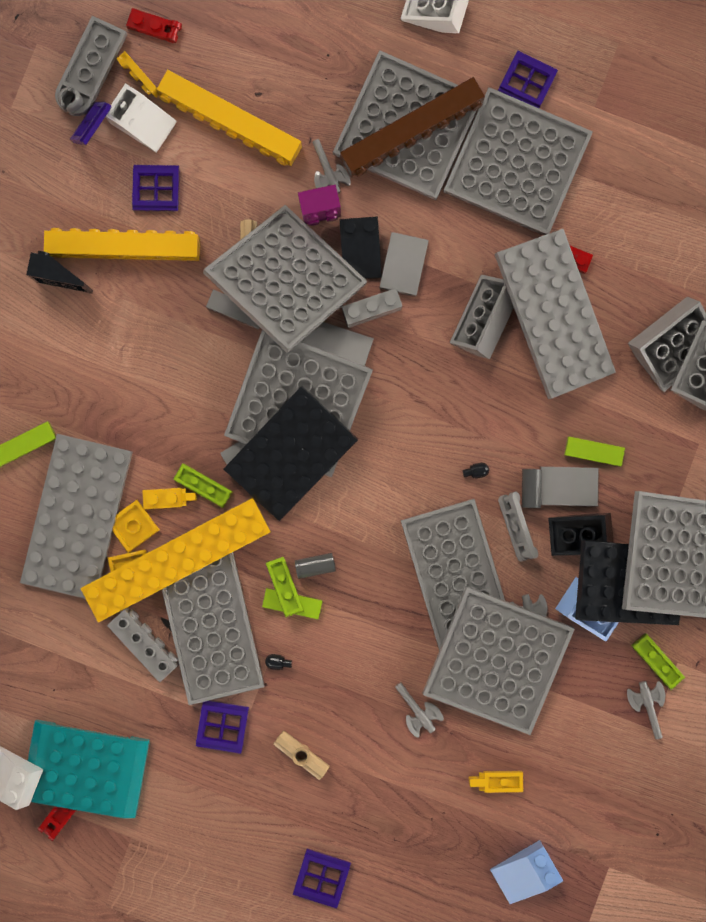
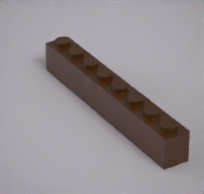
M472 77L341 151L340 159L351 177L355 175L359 177L369 167H377L383 163L385 158H392L400 153L399 150L405 147L408 149L414 146L417 140L430 137L436 129L442 130L452 120L462 119L466 112L470 110L476 111L483 105L485 95L475 78Z

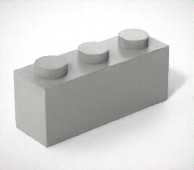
M395 288L342 306V313L347 327L350 328L401 311L403 306L398 291Z

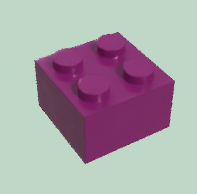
M336 184L298 192L301 213L305 224L314 226L319 224V221L327 220V222H332L341 217V206Z

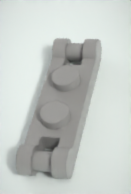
M512 492L509 495L500 496L498 499L517 559L519 561H526L528 558H537L538 550L533 545L519 503V493Z

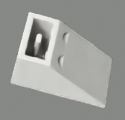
M126 83L111 104L112 108L105 116L110 124L156 153L177 123L169 114Z

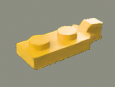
M125 51L117 57L123 69L131 70L129 74L136 82L139 79L143 83L141 87L148 95L152 93L155 98L159 96L157 87Z
M182 488L142 490L143 509L187 506V501L197 500L196 493H186V489Z
M483 771L479 772V776H469L470 787H479V791H484L485 793L523 792V772Z

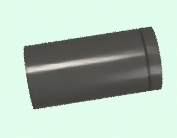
M522 469V508H541V469Z
M333 553L295 560L298 579L336 572Z

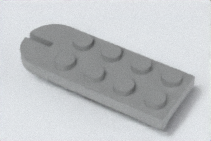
M94 16L91 17L55 92L56 102L64 112L67 113L68 111L70 115L81 116L90 110L128 35L125 30Z

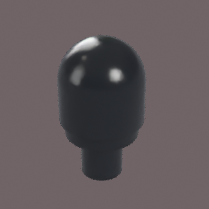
M483 462L470 465V469L462 470L463 477L472 476L475 479L486 477L489 474V466Z
M270 654L265 659V664L269 669L283 670V667L292 668V660H286L282 655Z

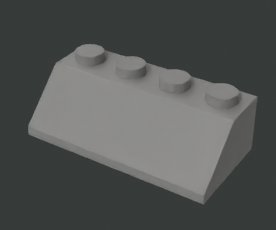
M486 275L480 276L451 338L450 344L476 356L487 359L491 358L514 308L504 279Z

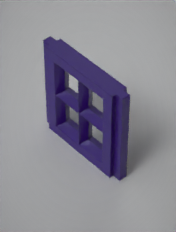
M517 50L498 91L540 108L558 70ZM518 63L531 69L527 78L515 73ZM534 71L547 76L543 86L530 80ZM512 76L525 81L521 91L508 85ZM528 84L541 89L537 98L524 93Z
M94 102L70 140L75 144L87 145L112 108L111 105L106 102Z
M133 165L132 210L178 211L179 165ZM140 176H154V186H140ZM158 176H172V186H158ZM140 190H154V200H140ZM158 190H172V200H158Z
M210 700L203 702L196 746L241 754L249 707ZM208 712L221 713V724L207 722ZM226 714L240 716L239 727L225 725ZM206 726L220 728L219 738L205 737ZM224 729L238 731L237 742L223 740Z
M306 849L293 895L337 908L351 862ZM310 861L324 866L321 876L307 872ZM327 867L341 871L338 881L324 877ZM305 876L319 879L316 890L302 886ZM323 881L337 885L334 896L320 891Z

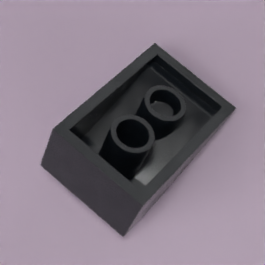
M378 216L339 219L342 258L365 279L382 278Z
M38 251V253L31 252L26 275L36 283L92 294L93 290L58 263L54 257L49 256V253L44 251Z
M592 513L548 518L551 556L580 555L581 540L613 543L611 513Z

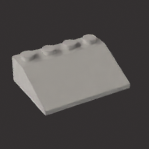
M690 297L683 299L628 342L636 359L663 392L673 385L701 321H706V312L700 301Z
M702 320L670 391L706 411V321Z
M322 322L302 342L365 366L374 338Z

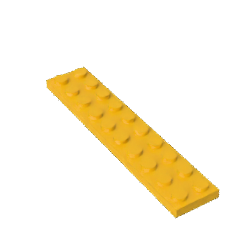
M251 498L80 589L99 623L271 531L254 498Z

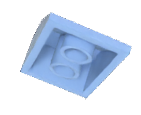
M575 577L555 609L602 640L607 641L619 622L575 619L578 578Z
M540 840L490 869L509 904L548 891L563 882L562 877Z

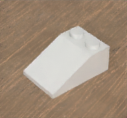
M406 0L401 20L442 33H459L469 0Z
M1 746L0 801L18 810L30 805L43 769Z

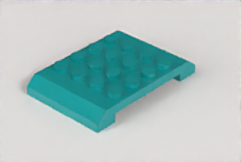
M35 720L27 761L42 768L43 772L31 802L119 818H135L137 816L150 739L134 736L129 738L56 725V723Z

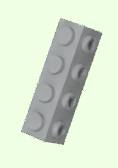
M126 608L107 626L160 683L179 665L177 662L178 657L172 651L168 652L164 648L165 643L159 637L155 638L152 635V629L146 623L142 624L139 621V615L133 609L129 610Z

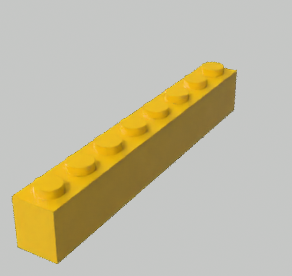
M168 69L157 87L159 98L168 104L172 102L182 112L186 113L188 111L192 113L193 117L197 120L209 122V125L214 129L226 131L229 137L241 139L243 144L250 148L256 147L261 154L276 158V161L283 166L287 164L292 167L302 148V142Z
M51 228L50 231L44 230V252L49 253V256L54 258L199 261L200 237L193 231H184V234H176L175 231L157 233L154 230H146V233H138L137 230L119 232L116 229H109L108 232H100L99 229H89L88 232L77 228H71L70 231Z

